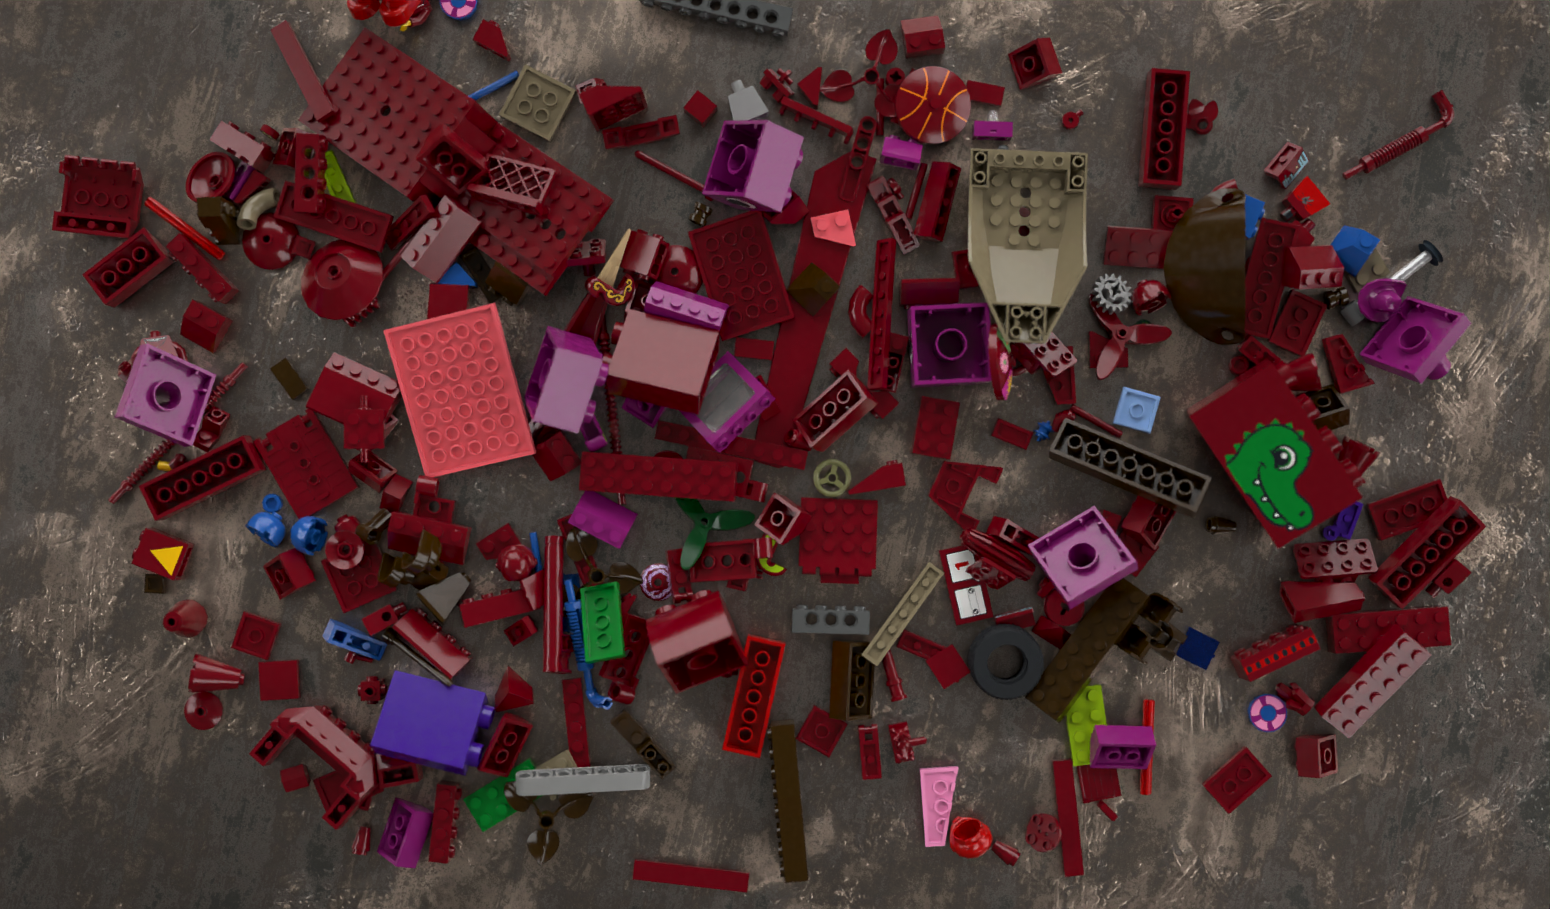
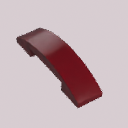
M677 115L658 118V120L602 130L605 149L608 150L667 139L679 135L680 129Z

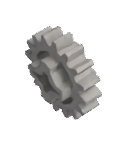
M1113 273L1110 276L1104 274L1092 285L1093 290L1091 294L1095 295L1092 301L1098 302L1096 307L1101 306L1102 312L1108 310L1109 315H1112L1114 312L1119 314L1121 311H1125L1132 302L1130 300L1131 293L1128 292L1131 290V287H1126L1127 281L1122 282L1121 276L1115 278Z

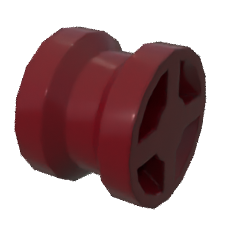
M900 68L890 69L885 78L886 85L894 84L900 86L905 79L904 71Z

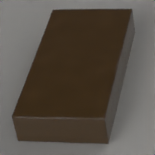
M284 358L270 368L292 400H295L309 390L288 358Z

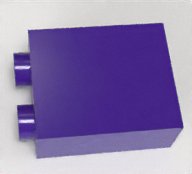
M395 670L370 746L376 754L466 776L469 766L478 767L480 764L484 744L476 743L480 728L490 729L495 714V707L488 705L485 692L457 685L447 687L437 680Z

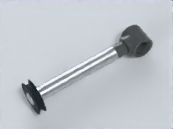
M1424 240L1423 244L1418 245L1421 254L1389 279L1405 281L1428 262L1438 266V262H1443V257L1431 242ZM1353 300L1339 311L1351 326L1356 325L1365 318L1360 312L1357 300Z

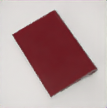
M1090 764L1077 766L1083 803L1122 796L1117 769L1090 768Z

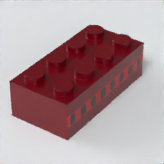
M1295 623L1286 627V631L1282 633L1275 632L1269 635V639L1265 641L1258 640L1251 644L1252 647L1246 650L1245 648L1236 650L1234 652L1235 655L1231 656L1230 659L1239 678L1252 682L1321 648L1310 627Z

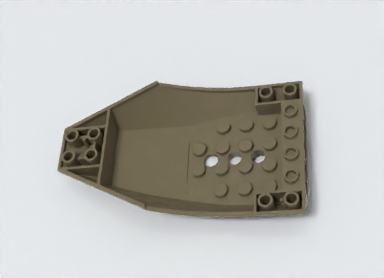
M970 149L968 262L1005 342L1045 344L1088 267L1086 251L1088 153ZM1022 188L1028 189L1030 197L1023 198L1020 195V190ZM1022 207L1027 208L1030 212L1029 216L1022 217L1019 214V209ZM1027 226L1030 230L1029 235L1026 237L1021 236L1018 232L1019 227Z

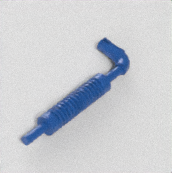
M572 579L565 580L568 601L564 603L566 615H568L569 629H571L570 636H572L573 650H575L578 671H583L586 696L594 707L610 709L613 702L609 701H612V699L599 695L593 685L590 669L595 667L594 663L587 664L585 662L581 600L575 597Z

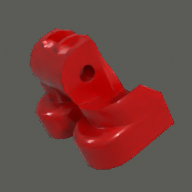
M379 0L346 1L347 8L354 19H369L379 10L383 22L390 27L406 23L421 2V0H381L382 3L380 4Z

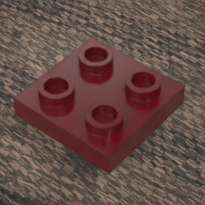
M1155 195L1152 228L1174 230L1179 219L1193 206L1194 198Z
M595 238L590 241H581L566 261L569 264L567 267L583 265L584 276L595 275L594 264L606 263V239Z

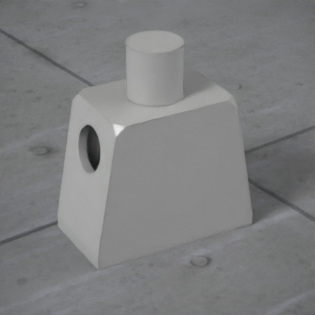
M741 80L731 83L734 93L728 96L733 121L760 120L769 116L767 107L753 86L744 88Z

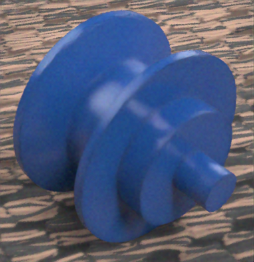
M1050 421L1037 423L1039 429L1033 431L1036 433L1035 436L1038 437V442L1041 439L1044 441L1046 439L1050 440L1049 433L1055 432L1052 430L1053 427L1050 426Z

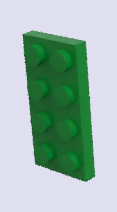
M615 581L580 588L585 662L591 664L625 657L619 583Z
M530 758L512 768L508 778L499 776L463 799L482 832L517 812L509 805L505 797L504 787L507 782L516 780L517 772L535 770L536 767Z

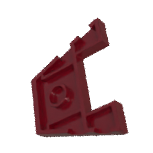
M943 461L927 496L963 530H968L970 527L976 529L980 520L962 513L978 476L997 484L1004 468Z

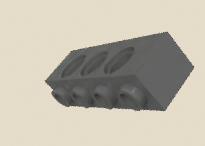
M796 605V608H792V633L869 635L870 611L865 610L864 606H854V610H846V606H835V609H827L826 605H816L815 609H808V605ZM808 614H815L817 616V621L814 624L806 622ZM833 614L836 616L834 624L830 625L825 622L827 615ZM847 615L855 617V622L852 625H847L844 622Z

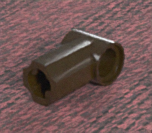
M382 508L369 522L359 524L355 534L369 545L378 543L381 533L389 526L391 513L387 509Z

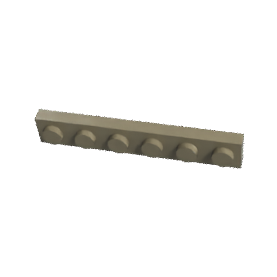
M928 562L861 656L876 667L879 665L944 575L943 571Z

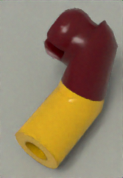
M178 453L170 462L159 461L157 469L170 471L185 464L186 457Z

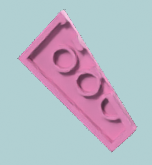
M958 766L919 768L925 847L945 846Z

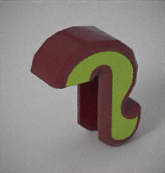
M766 533L762 536V538H771ZM772 539L773 554L779 544L774 539ZM771 558L756 559L758 568L768 575L779 576L787 571V568L770 561Z

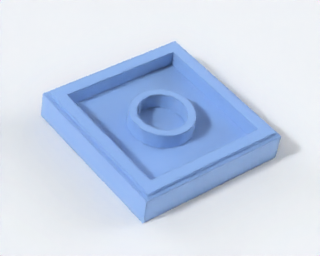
M1122 387L1112 424L1151 434L1161 397Z

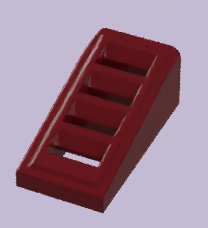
M253 170L234 202L242 206L248 198L263 190L272 180Z

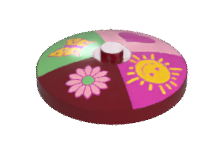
M991 323L989 329L991 380L996 399L1003 401L1007 400L1009 396L1013 366H1016L1015 355L1011 354L1010 344L1004 341L997 323Z

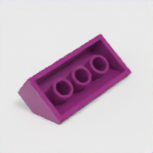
M656 281L651 286L645 301L644 313L717 329L720 332L729 305Z

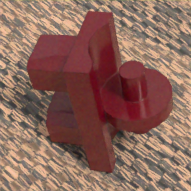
M767 68L763 72L765 75L761 79L760 84L766 90H769L773 84L778 88L772 95L778 103L781 102L783 96L789 98L795 94L789 87L793 83V80L790 78L792 74L790 69L784 72L779 68L777 73L781 77L772 69Z

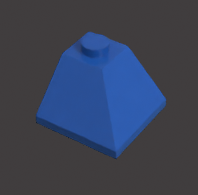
M1344 225L1330 245L1333 246L1344 266V271L1356 277L1378 246L1380 239L1363 229Z

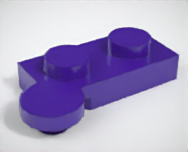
M1355 502L1337 513L1333 526L1328 525L1324 527L1322 531L1323 537L1330 541L1335 540L1338 536L1350 540L1364 504Z

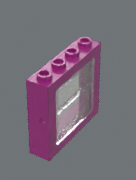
M727 351L715 363L699 415L684 411L680 412L711 446L720 453L751 422L756 420L757 416L768 408L775 398Z

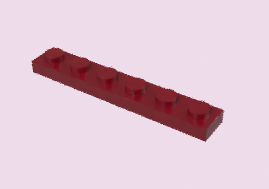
M582 677L562 679L569 751L577 767H591Z

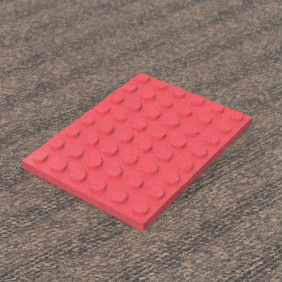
M496 303L383 330L425 476L437 477L536 453Z

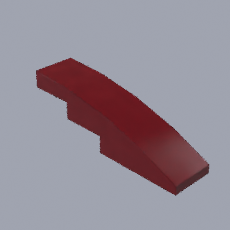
M882 175L866 184L893 238L896 239L902 254L905 255L919 247L920 244L916 236H914L911 225L905 213L901 210L895 195L891 192L885 177Z

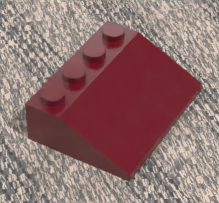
M596 85L594 87H585L579 93L596 132L648 108L641 86Z
M334 352L324 366L306 404V408L344 425V410L361 408L360 396H364V404L365 396H369L368 408L385 410L386 425L402 399V394L397 380Z

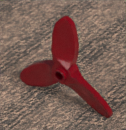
M1090 293L1088 297V302L1094 315L1110 335V341L1102 350L1097 362L1095 373L1098 380L1108 378L1114 371L1122 357L1126 343L1151 345L1166 341L1172 334L1168 327L1158 324H1137L1127 327L1122 324L1115 312L1109 315L1108 310L1102 312L1101 306L1097 308L1098 302L1092 301L1095 295Z

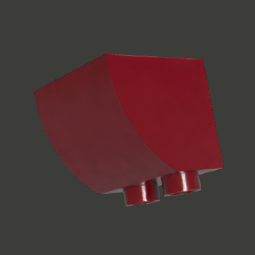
M711 590L699 591L691 597L690 602L678 607L673 604L662 606L655 612V616L646 619L647 633L656 663L676 694L749 665L728 607L719 590L715 592Z

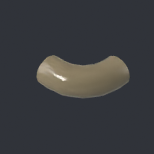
M270 188L259 191L248 198L238 214L237 226L245 230L256 228L258 217L267 209L277 207L280 198L278 189Z

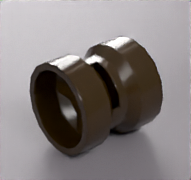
M696 202L694 205L695 213H691L688 220L704 227L707 224L705 218L711 215L713 209L705 204Z
M1345 287L1337 288L1336 291L1328 290L1323 293L1324 304L1328 305V310L1335 309L1339 305L1342 307L1349 305V295Z

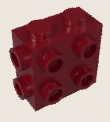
M638 229L637 232L631 230L619 267L624 269L623 273L634 276V273L639 274L638 278L649 281L650 278L657 280L670 244L663 241V236L654 233L652 236H649L648 232Z

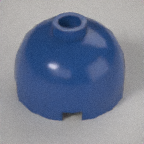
M259 512L250 518L245 525L253 535L257 534L261 541L274 548L279 546L286 533L285 525L281 522L283 518L276 512H272V514Z
M314 516L300 518L290 531L293 546L301 553L311 556L315 555L313 553L315 551L319 552L326 542L328 532L325 531V526H328L327 522Z

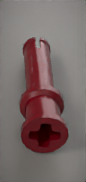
M889 649L882 659V663L887 677L886 686L889 687L892 697L890 700L895 702L907 698V694H904L901 684L903 680L898 676L893 655Z

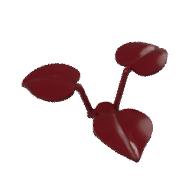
M885 29L875 34L866 45V57L871 61H875L873 68L867 69L864 77L855 82H852V77L847 71H833L820 87V91L827 98L837 102L848 101L854 96L853 86L865 81L868 85H876L881 91L874 101L878 113L886 117H896L894 100L899 86L889 84L884 90L878 82L879 73L876 70L879 62L883 65L890 64L896 59L898 53L897 43L893 38L891 30Z

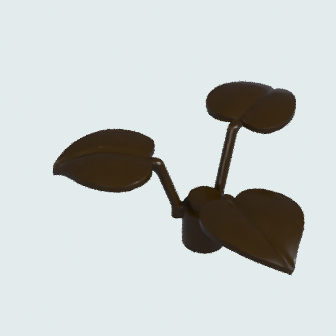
M573 527L570 530L565 545L567 555L573 561H580L584 558L590 567L587 574L589 581L580 588H585L592 585V583L601 584L604 579L609 578L608 583L617 581L620 586V594H625L643 582L639 572L625 562L613 563L609 569L610 574H604L601 569L594 568L587 556H592L597 550L598 543L595 536L577 527ZM573 584L575 597L581 600L580 588L578 589ZM563 585V617H567L564 603L568 601L565 585Z
M516 780L507 782L504 787L505 797L513 809L519 812H526L531 804L539 816L538 823L544 831L535 830L527 839L528 850L539 865L549 861L559 847L560 840L558 834L555 831L547 832V829L554 825V818L563 809L567 817L572 819L580 818L588 811L594 798L591 792L559 794L558 801L561 806L555 812L550 810L541 812L536 803L533 802L538 795L520 796L516 794Z

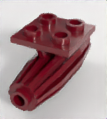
M971 527L968 530L964 529L959 538L961 539V544L979 559L966 568L965 571L971 574L974 579L981 580L990 588L998 590L1016 578L1028 581L1033 576L1036 568L1035 564L1015 548L990 534Z

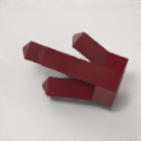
M1282 682L1276 684L1275 690L1278 692V697L1286 702L1287 709L1296 711L1302 716L1312 709L1315 701L1296 682L1289 683L1288 687Z

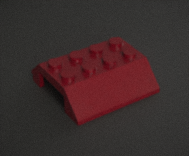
M65 155L63 162L60 161L59 173L65 175L61 212L54 211L52 230L129 239L140 222L144 188L140 168H136L135 162L120 161L119 166L118 160L101 159L100 164L99 158L82 157L80 160V156Z

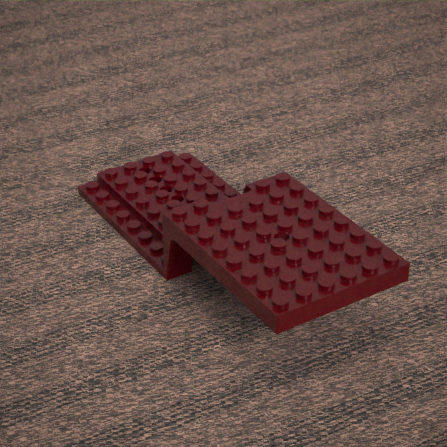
M366 27L322 86L336 113L319 123L308 105L298 121L316 134L326 136L329 143L414 202L421 195H427L433 208H435L445 195L458 199L482 222L469 242L545 296L569 265L566 261L588 231L592 233L614 202L612 198L498 123L475 100ZM391 108L390 114L384 116V111ZM443 122L484 157H486L487 153L556 170L557 175L542 206L544 208L542 216L536 215L534 219H529L530 213L473 199L467 188L461 194H458L416 160L428 135ZM491 160L488 168L490 170L499 164L497 161ZM513 165L504 168L506 174L516 170ZM529 169L521 173L523 179L533 174L532 170ZM502 170L492 174L493 180L504 176ZM543 174L539 176L540 183L548 180L549 175ZM516 175L508 180L512 185L521 179L519 175ZM490 177L482 179L480 184L486 185L490 183ZM536 179L525 183L528 189L538 185ZM504 181L496 186L497 189L502 190L508 187L507 181ZM523 185L513 189L516 194L526 191ZM539 189L530 195L532 198L539 199L542 192ZM546 221H551V226L548 229H543V224ZM560 231H565V237L562 239H558V233Z

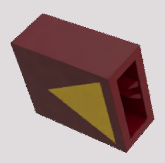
M153 527L145 528L139 536L140 543L138 548H135L132 553L133 560L131 564L174 581L181 580L195 544Z

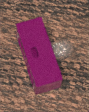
M990 110L987 114V121H974L972 124V140L1010 141L1013 136V122L998 121V112Z

